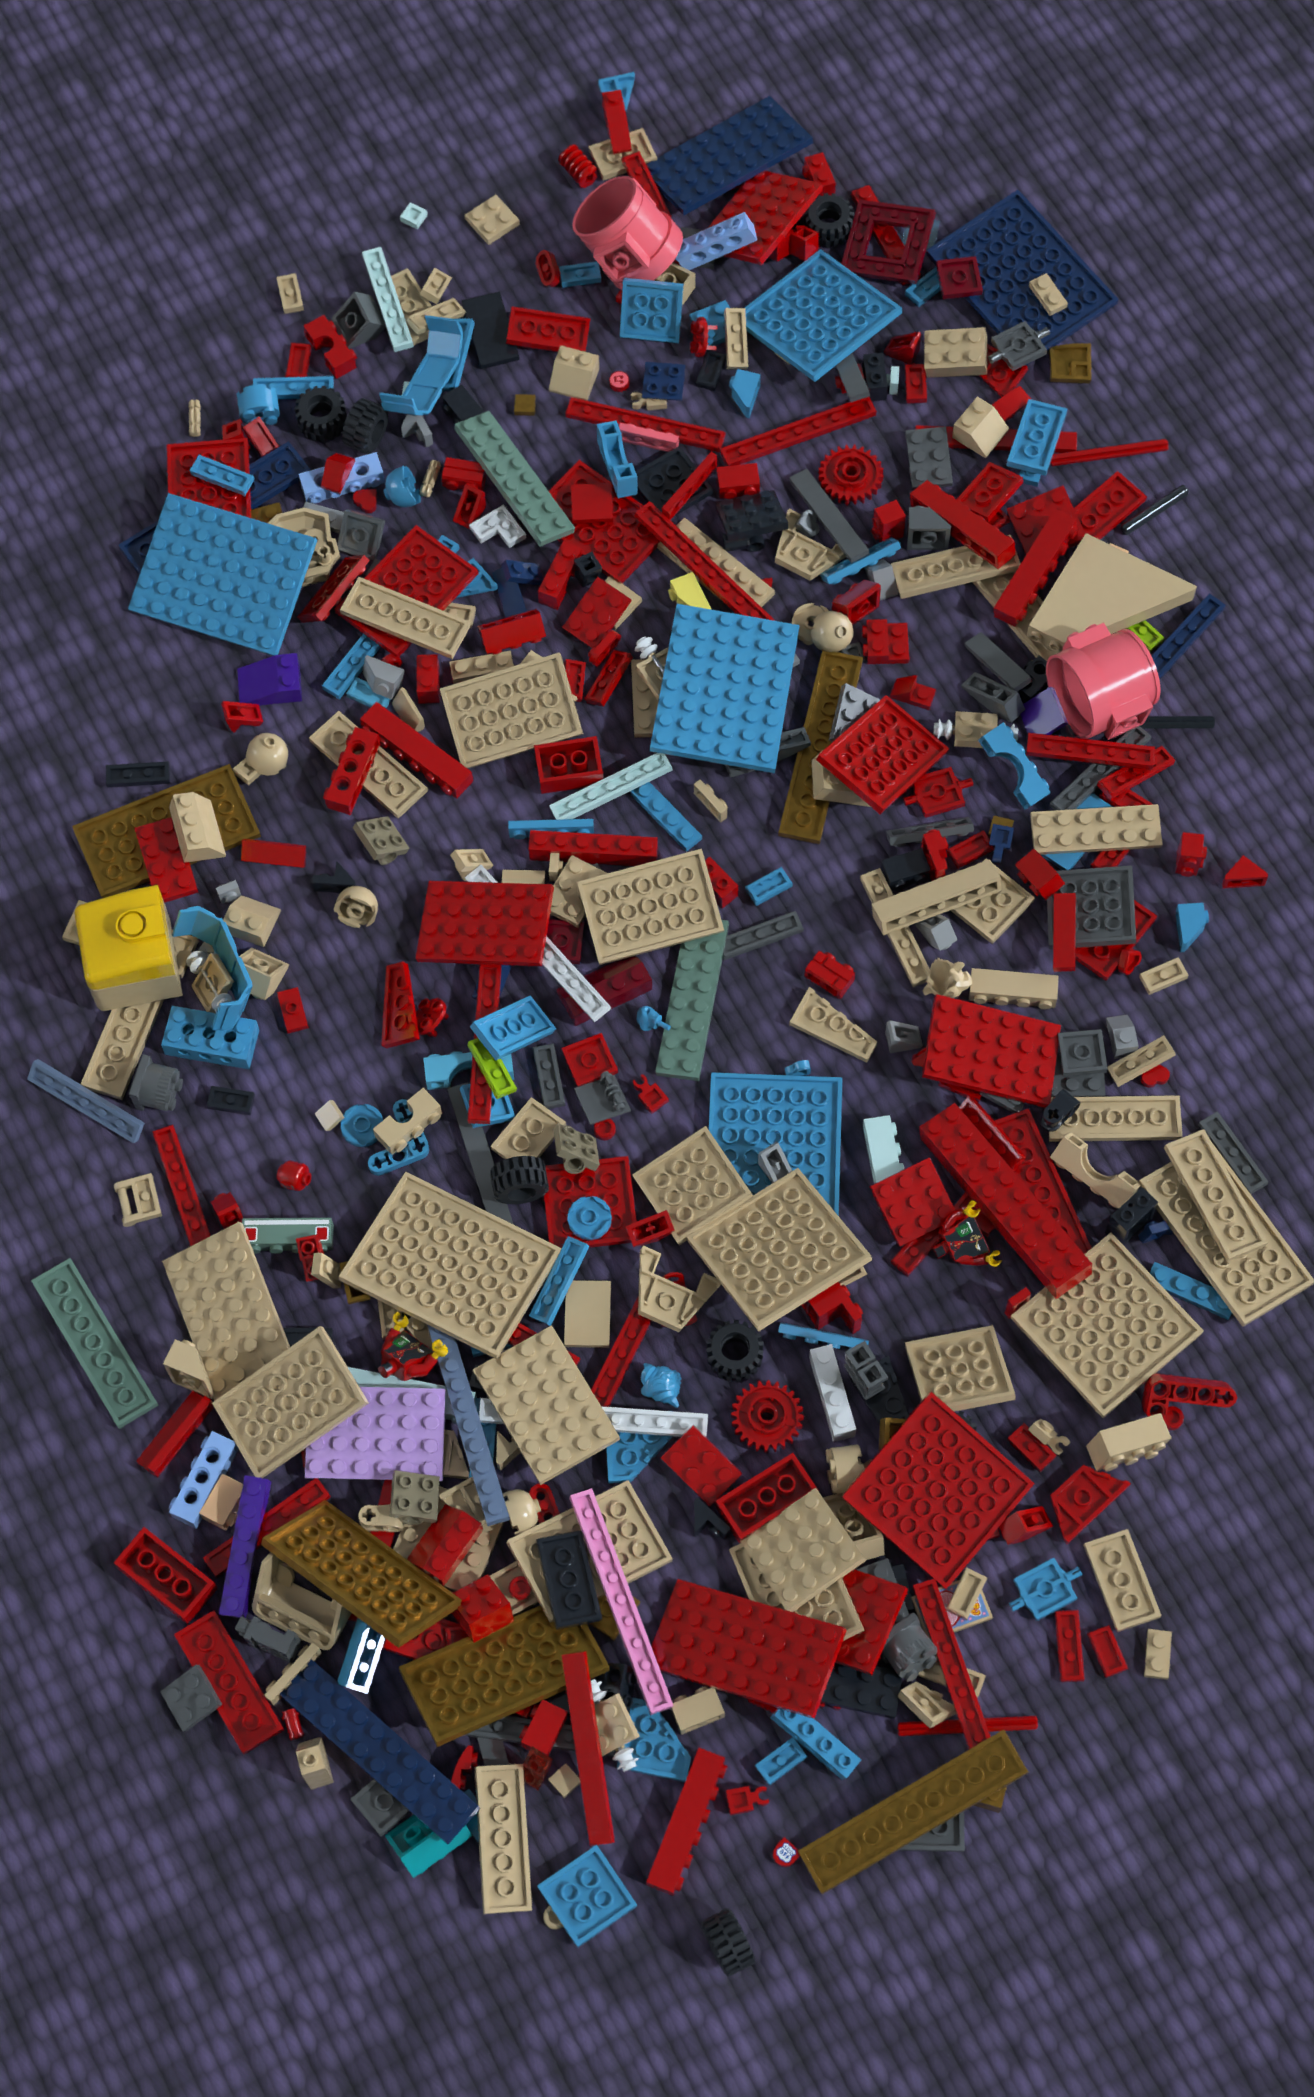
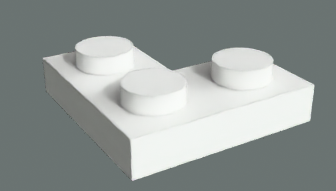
M504 505L469 525L470 530L480 543L485 542L496 534L500 535L509 548L526 539V533Z

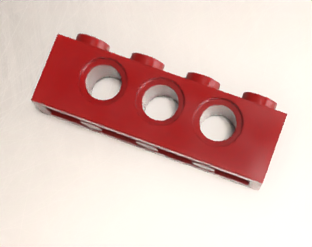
M355 727L353 733L348 735L345 752H341L338 761L340 764L337 770L334 769L331 776L332 783L330 787L325 789L323 795L328 809L351 815L381 744L379 734ZM356 751H363L361 754H354ZM348 769H355L353 772H347ZM341 787H348L345 790H339Z

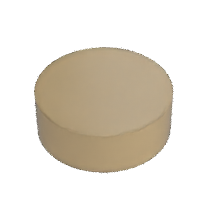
M547 1907L544 1912L545 1924L554 1930L561 1929L563 1925L551 1907Z

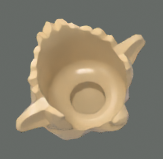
M935 959L926 977L927 985L923 989L924 995L938 994L950 998L959 996L962 991L972 985V978L968 971L962 972L965 964L963 962L953 964L948 960Z

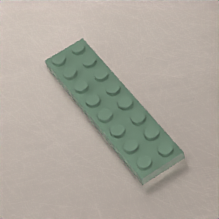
M490 411L455 424L454 430L539 546L574 533V525Z
M721 920L724 932L684 942L680 945L665 1021L671 1028L669 1031L664 1029L656 1076L699 1081L723 959V950L729 927V921Z
M71 1258L31 1280L117 1427L120 1429L157 1407L158 1403Z

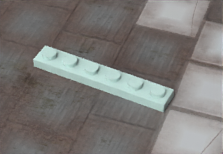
M378 247L363 251V259L394 352L414 347L382 248Z
M656 753L549 805L556 820L574 819L672 771V766L665 754Z

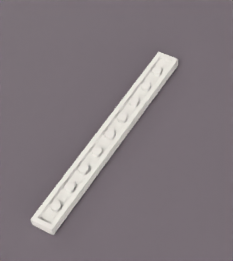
M482 865L465 877L467 882L498 883ZM546 936L542 965L586 1014L596 1022L611 1009L610 1005Z
M481 1398L480 1422L504 1424L490 1399ZM602 1407L617 1432L681 1437L694 1425L707 1437L708 1414Z

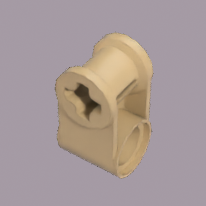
M391 1504L366 1505L359 1511L360 1525L367 1531L399 1532L403 1530V1523L400 1521V1518L390 1517ZM368 1515H372L373 1517L371 1518L370 1522H367L366 1520L368 1518Z

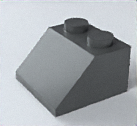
M354 292L332 317L339 334L343 335L347 343L346 346L349 349L376 339L386 328L384 319L372 295Z
M909 507L907 550H948L951 525L930 507Z

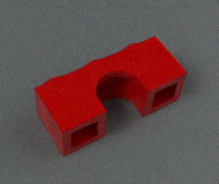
M322 315L303 326L305 337L315 351L323 347L332 348L324 353L326 366L335 379L356 369L355 360L357 356L352 348L349 349L346 346L347 343L343 335H338L332 320L328 321L325 315Z
M564 541L562 542L538 590L540 604L556 610L559 609L566 595L569 577H575L576 564L574 560L582 556V548Z

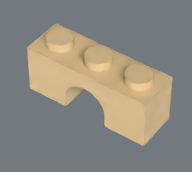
M424 1088L407 1100L408 1109L413 1114L411 1120L406 1123H399L389 1115L373 1128L376 1139L391 1155L396 1151H402L407 1146L408 1141L413 1137H419L426 1126L436 1123L441 1117V1106Z

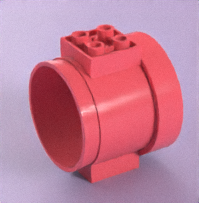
M629 176L615 177L598 186L580 204L573 218L572 226L575 234L580 237L582 242L593 253V258L602 267L603 272L621 290H623L624 278L655 280L672 264L682 246L683 234L681 229L667 213L660 211L656 207L655 202L639 183Z
M1105 623L1099 625L1092 624L1081 633L1074 632L1070 634L1065 645L1062 647V651L1048 658L1046 663L1048 688L1053 687L1073 733L1081 739H1089L1103 732L1107 740L1141 726L1145 723L1153 705L1159 701L1160 680L1153 658L1143 641L1129 629H1122L1114 634H1110Z

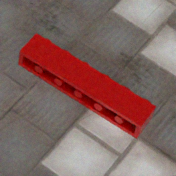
M926 480L910 493L911 507H930L951 525L950 535L995 568L1000 569L1016 555L1015 541L1010 536L1000 532L996 526L986 522L982 516L976 515L968 506L959 503L952 495H948L941 490L937 484Z
M1054 509L994 606V617L1014 627L1018 625L1019 621H1024L1027 615V608L1029 605H1033L1037 599L1038 590L1045 587L1048 580L1047 576L1056 569L1059 556L1065 554L1068 548L1067 543L1070 539L1075 538L1078 532L1076 518Z
M377 701L360 718L361 729L379 734L380 745L386 749L388 747L399 760L404 759L414 771L423 773L430 783L438 784L448 796L452 795L457 799L473 782L472 771Z
M530 830L529 858L534 861H550V853H559L560 861L568 862L573 855L588 864L638 866L657 861L658 837Z
M700 1747L698 1748L647 1879V1886L674 1896L675 1891L680 1892L685 1879L681 1877L684 1868L689 1869L693 1859V1855L690 1854L693 1845L698 1846L702 1835L699 1832L701 1823L706 1824L711 1810L707 1809L710 1800L715 1801L719 1791L716 1784L719 1778H724L728 1766L724 1764L725 1757Z

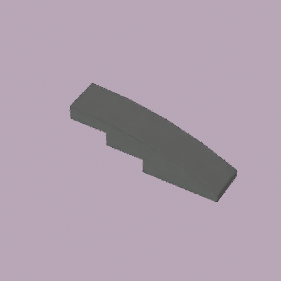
M804 727L781 733L777 762L811 746V741ZM725 765L730 778L755 771L753 769Z

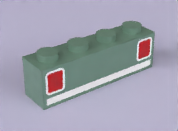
M242 1218V1223L254 1254L260 1253V1251L282 1253L289 1250L298 1253L296 1238L315 1234L319 1235L324 1253L327 1250H333L334 1224L332 1218Z

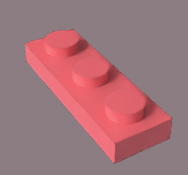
M620 423L619 425L622 442L670 452L679 446V436L672 433H662L651 428L636 427L633 424Z

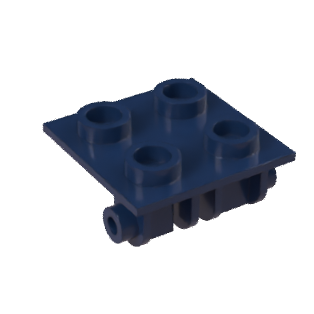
M645 362L642 398L682 401L685 364Z

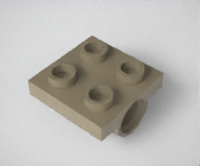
M388 816L356 822L353 826L354 831L372 858L378 860L381 865L391 863L398 855L406 854L410 849Z
M557 1123L553 1129L557 1156L563 1158L565 1170L571 1174H578L585 1168L596 1171L600 1165L596 1138L590 1134L576 1131L571 1126Z
M395 1470L392 1478L390 1517L400 1518L402 1523L408 1525H418L423 1522L435 1523L437 1521L440 1477Z

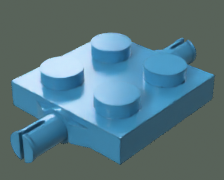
M1052 1558L1014 1578L1013 1581L1019 1590L1020 1598L1009 1602L1011 1610L1014 1612L1026 1606L1031 1611L1035 1620L1038 1621L1076 1601L1077 1596L1072 1589L1071 1581L1082 1576L1079 1567L1066 1573L1059 1567L1055 1558Z

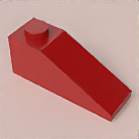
M621 90L603 92L602 108L613 154L632 151L622 92Z

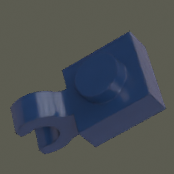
M993 824L989 840V846L995 847L992 862L1000 863L1003 848L1010 849L1014 831L1013 827Z
M1162 1220L1160 1223L1153 1221L1145 1225V1230L1138 1237L1141 1243H1146L1159 1239L1162 1235H1172L1174 1233L1167 1222Z

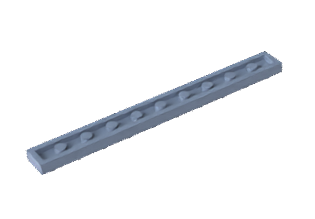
M427 1325L432 1344L435 1340L439 1339L448 1348L446 1356L437 1358L486 1524L491 1526L510 1520L456 1339Z

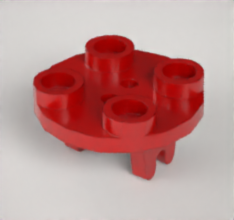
M698 317L696 321L691 323L693 341L690 343V352L694 353L698 358H702L706 350L717 349V346H708L709 330H717V326L707 325L704 317Z
M425 998L419 1003V1009L416 1011L419 1035L426 1034L429 1037L433 1036L436 1038L438 1033L434 1028L438 1026L443 1018L447 1020L449 1017L446 1013V1004L439 998L431 1000Z

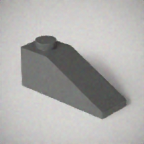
M976 672L961 685L962 689L993 714H998L999 718L1010 723L1025 710L1017 691Z

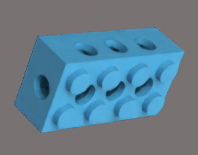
M171 1006L161 1044L165 1055L250 1069L259 1034L256 1020L240 1017L233 1029L212 1030L211 1027L216 1013Z

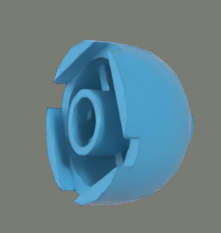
M407 466L399 467L389 473L385 481L386 488L384 489V495L387 500H391L393 504L402 508L411 507L421 502L419 489L415 491L414 483L417 482Z

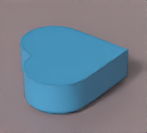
M808 1060L795 1062L784 1069L785 1074L789 1076L810 1075L811 1072Z

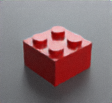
M488 1574L453 1592L462 1601L461 1605L452 1614L473 1643L514 1622L510 1602Z

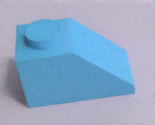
M737 369L736 375L730 379L729 388H732V397L744 416L750 419L760 388L761 374Z
M1204 903L1177 905L1175 917L1180 952H1185L1203 932L1205 924L1209 922L1208 910H1204Z

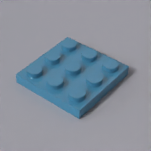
M624 278L620 337L679 343L684 284Z
M597 1845L537 1886L577 1948L637 1907L636 1902Z

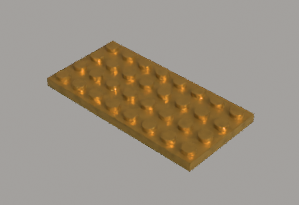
M230 764L72 826L102 898L119 894L150 881L134 828L171 817L169 806L174 794L194 792L211 800L225 851L242 845L243 839L254 840L261 837ZM192 861V862H189V863H190V865H192V864L197 863V862H199V861Z
M326 1500L262 1538L261 1545L398 1648L455 1611L461 1605L462 1600Z
M540 1605L513 1617L514 1622L473 1643L470 1637H467L400 1666V1673L436 1746L439 1747L542 1701V1699L545 1700L567 1690L562 1654L586 1651L590 1679L610 1671L609 1665L587 1624L556 1630L555 1623L549 1622Z

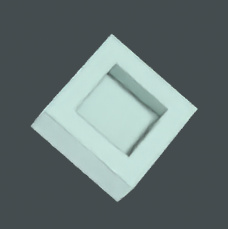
M410 203L400 216V220L418 229L427 217V210Z
M891 366V374L886 375L887 385L890 386L889 394L897 395L899 367Z

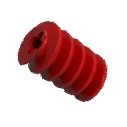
M576 144L569 146L559 155L558 162L569 172L570 176L574 178L581 188L589 187L596 181L597 168L592 165L590 160H587L586 155H583L581 150H578Z

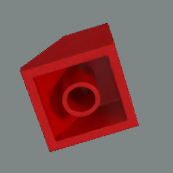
M865 579L859 584H853L849 591L843 595L839 594L834 598L832 611L846 615L852 625H854L879 607L881 585Z

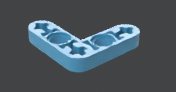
M401 1099L395 1102L393 1113L396 1121L406 1123L411 1120L413 1114L408 1109L407 1100ZM402 1106L406 1109L408 1116L406 1120H404L402 1112H399ZM424 1132L420 1135L421 1137H417L422 1147V1152L415 1150L414 1140L417 1138L413 1137L401 1151L405 1154L404 1159L401 1161H395L392 1158L393 1155L387 1149L373 1154L368 1160L370 1172L377 1176L383 1175L425 1158L429 1154V1145ZM386 1156H389L391 1165H388ZM377 1160L382 1163V1167L379 1169L375 1166V1161Z

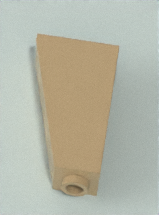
M322 1737L299 1743L296 1750L299 1767L303 1778L311 1790L334 1783Z

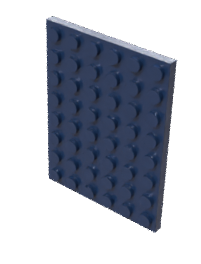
M1018 189L926 251V255L935 265L938 260L976 256L983 293L982 295L967 296L965 299L997 334L1024 321L1036 332L1047 327L1050 335L1041 339L1047 351L1118 304L1119 299ZM1046 273L1068 303L1067 308L1051 316L1029 287L1030 281Z

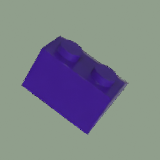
M297 653L274 655L237 669L240 703L270 705L302 701L300 664Z

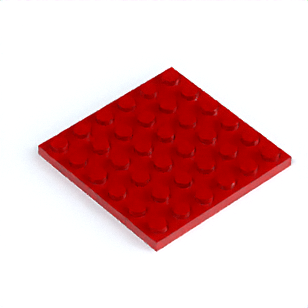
M929 1392L841 1497L931 1578H935L940 1586L947 1589L1035 1483L933 1392Z

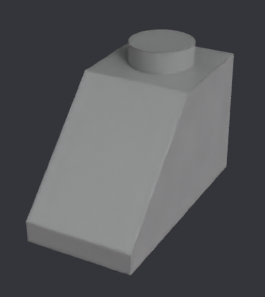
M366 655L363 675L374 693L393 699L402 686L404 669Z
M941 914L915 923V926L927 942L939 951L949 948L952 943L957 941L949 919Z
M1129 1016L1107 1017L1106 1023L1114 1059L1124 1058L1138 1050L1139 1046L1135 1027Z

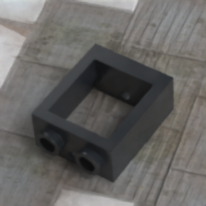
M1141 1187L1111 1215L1105 1234L1112 1233L1125 1245L1152 1220L1158 1201Z

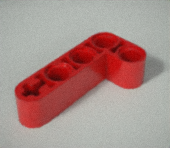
M1153 1374L1145 1383L1142 1409L1147 1417L1161 1413L1164 1419L1167 1414L1169 1401L1226 1408L1236 1403L1237 1394L1224 1381ZM1163 1383L1161 1389L1154 1391L1156 1384ZM1179 1386H1185L1182 1392L1176 1393ZM1206 1388V1392L1203 1395L1198 1396V1392L1201 1389ZM1159 1405L1155 1412H1150L1152 1406Z

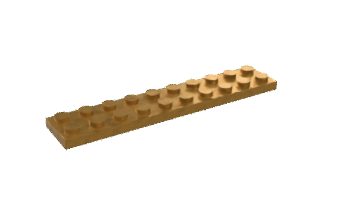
M822 650L804 728L811 741V746L797 753L778 836L820 844L830 801L814 799L812 760L821 750H824L832 743L829 741L841 686L847 683L857 688L863 657Z
M1003 1729L815 1840L798 1852L821 1894H824L1029 1772Z

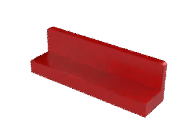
M192 1391L139 1456L137 1463L158 1478L214 1408L212 1400L205 1395L202 1397L197 1392Z

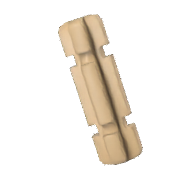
M196 399L189 401V433L191 437H199L201 434L200 401Z
M430 461L429 469H427L423 480L424 484L420 488V495L428 498L431 496V489L435 485L438 477L437 473H439L441 468L439 461Z

